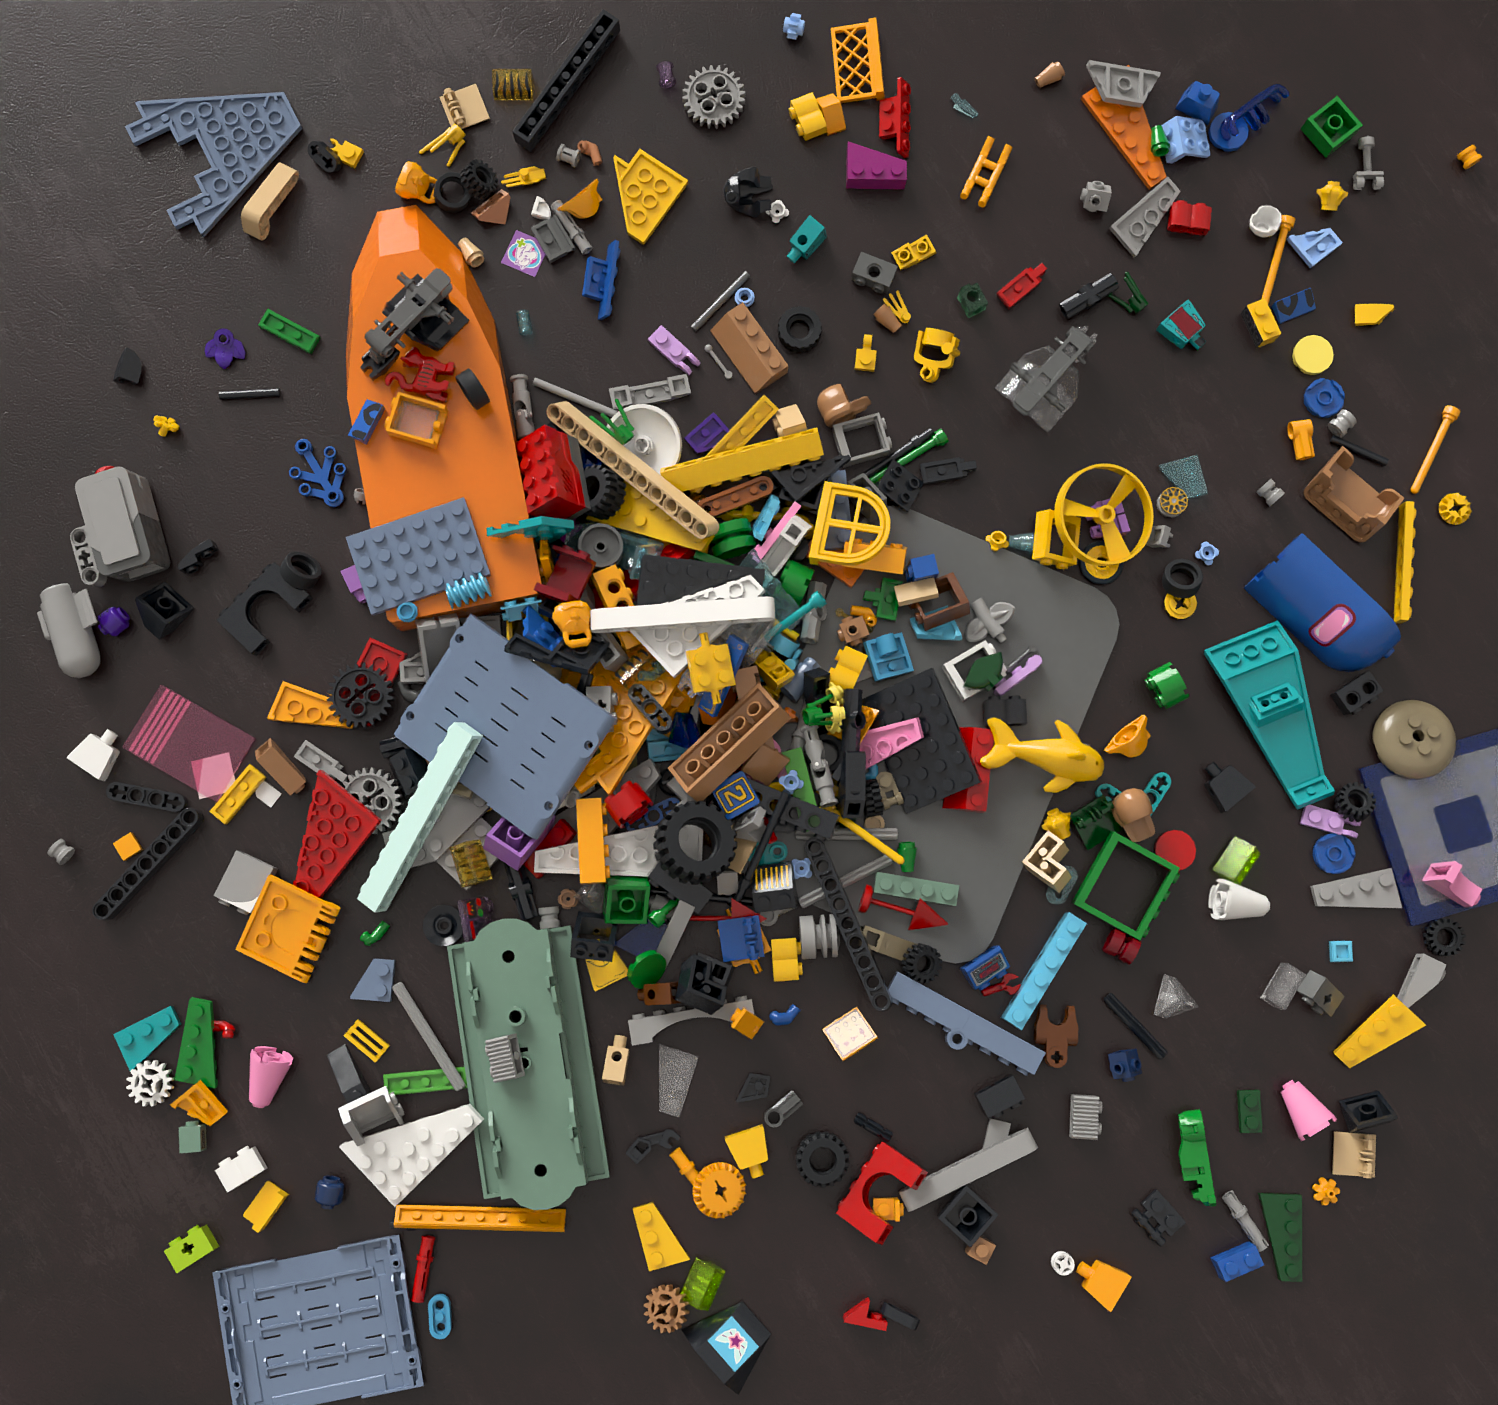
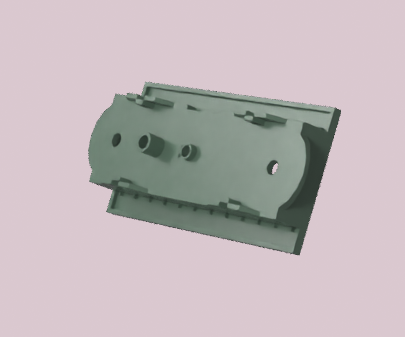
M500 919L489 923L481 929L474 941L447 946L469 1101L484 1118L474 1129L483 1197L488 1199L501 1196V1200L513 1198L520 1206L532 1210H547L559 1206L571 1196L575 1187L587 1185L588 1181L610 1177L577 959L570 957L573 935L571 925L537 930L530 923L519 919ZM508 950L512 951L515 955L514 960L510 963L505 962L503 959L504 952ZM514 1010L519 1011L522 1015L519 1022H515L511 1017ZM516 1033L519 1048H528V1051L520 1052L521 1058H526L529 1061L528 1067L524 1068L525 1076L494 1083V1078L490 1075L491 1065L489 1057L485 1052V1041ZM543 1164L546 1166L547 1173L544 1176H538L535 1173L537 1165Z

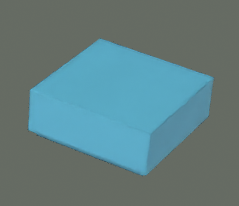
M1329 941L1330 962H1353L1352 941Z

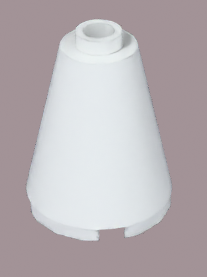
M1218 879L1217 882L1219 883L1217 886H1212L1209 894L1208 905L1209 908L1213 909L1211 917L1215 920L1261 917L1270 910V902L1266 896L1226 879Z

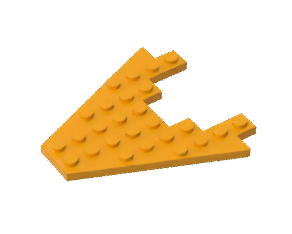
M643 645L625 652L635 668L628 664L623 665L630 674L624 672L621 668L617 670V673L624 680L617 678L614 674L615 672L605 669L600 661L590 672L594 675L591 687L611 686L614 693H617L618 704L614 705V712L617 713V725H614V732H608L599 746L601 752L589 761L574 784L580 794L587 791L597 782H599L608 796L613 794L653 728L631 702L628 696L629 688L634 684H642L662 708L665 709L689 670L688 666L674 678ZM640 649H643V650L646 651V653L648 654V656H646V655H645L644 653H642V652H638V653H636V652H637L638 650H640ZM638 656L641 659L642 663L638 659L631 657ZM562 668L560 681L563 684L569 683L577 689L582 674ZM634 692L635 696H638L642 702L645 700L641 692ZM649 704L645 708V712L648 714H652L656 710L654 704Z

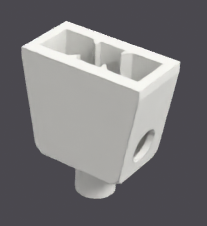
M109 729L105 731L101 738L97 735L89 734L67 758L98 780L106 781L120 753L118 749L112 746L118 735Z

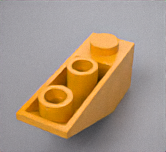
M744 1006L741 1010L737 1008L730 1019L732 1021L731 1027L750 1039H753L764 1023L763 1020Z

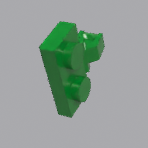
M883 577L881 587L875 588V592L865 590L863 600L873 602L872 606L877 607L876 618L896 621L899 605L894 586L902 585L903 581Z

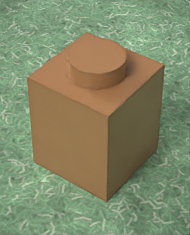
M980 1236L972 1247L967 1245L964 1251L967 1255L987 1265L996 1245L991 1240Z

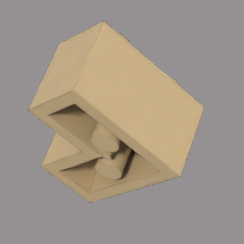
M796 404L779 409L774 414L775 418L772 419L775 431L777 430L778 437L807 430L806 422Z
M1047 831L1022 863L1030 873L1058 893L1061 892L1072 878L1068 870L1059 864L1069 849L1064 841L1050 831Z

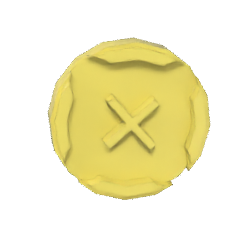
M1316 335L1302 338L1294 347L1292 354L1296 367L1298 366L1301 372L1309 375H1317L1328 369L1334 356L1330 343L1323 337Z

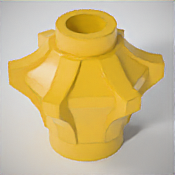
M1328 181V185L1316 191L1321 200L1322 210L1337 211L1341 201L1348 196V192L1342 189L1340 182Z
M1058 808L1048 811V816L1043 821L1042 829L1050 831L1061 840L1071 835L1069 830L1071 819L1069 815L1071 813H1063Z

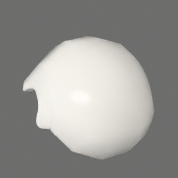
M1260 206L1252 214L1249 227L1255 235L1262 238L1272 236L1280 227L1282 221L1281 213L1272 206Z

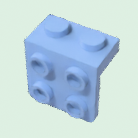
M1175 116L1161 125L1170 143L1169 152L1165 155L1167 163L1173 164L1186 155L1201 158L1210 156L1206 126L1202 120Z

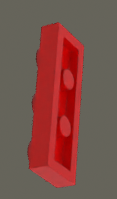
M560 819L535 851L569 844L577 832L565 819ZM534 851L524 865L538 879L545 873L534 872Z

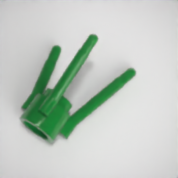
M615 399V403L626 426L622 424L617 427L604 413H601V417L610 425L614 432L592 415L589 416V419L619 443L625 445L635 436L632 433L635 429L630 424L619 400Z

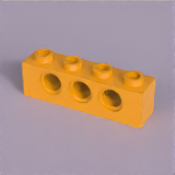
M616 564L592 574L591 579L604 608L617 607L618 603H624L627 607L634 606L631 600L633 599V594L629 587H625L623 582L625 580L621 568L617 569ZM615 584L619 592L611 593L608 590V586ZM630 631L616 632L625 652L642 645Z

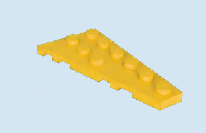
M626 480L623 481L626 484L624 489L626 496L623 498L624 503L621 504V509L615 512L616 515L610 516L607 520H599L589 515L586 518L589 521L608 524L624 531L676 544L704 553L715 537L714 535L704 539L695 537Z

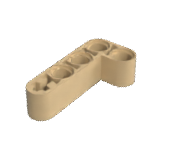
M278 163L242 210L241 220L245 233L262 241L266 239L270 230L269 219L297 183L299 171L282 163Z

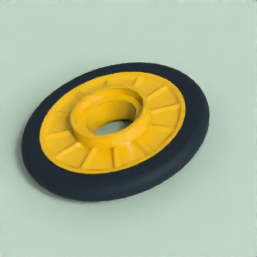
M1104 541L1093 542L1082 551L1094 559L1102 557L1109 561ZM1080 560V569L1083 575L1089 581L1096 584H1108L1116 580L1120 576L1124 562L1100 568Z

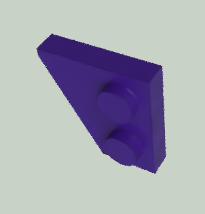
M713 412L684 437V440L696 454L711 451L730 430Z

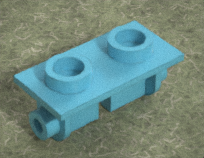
M537 596L524 598V602L517 603L516 600L504 602V606H501V610L505 609L506 611L502 613L503 621L521 620V612L529 604L538 613V603L542 602L541 598L537 599Z

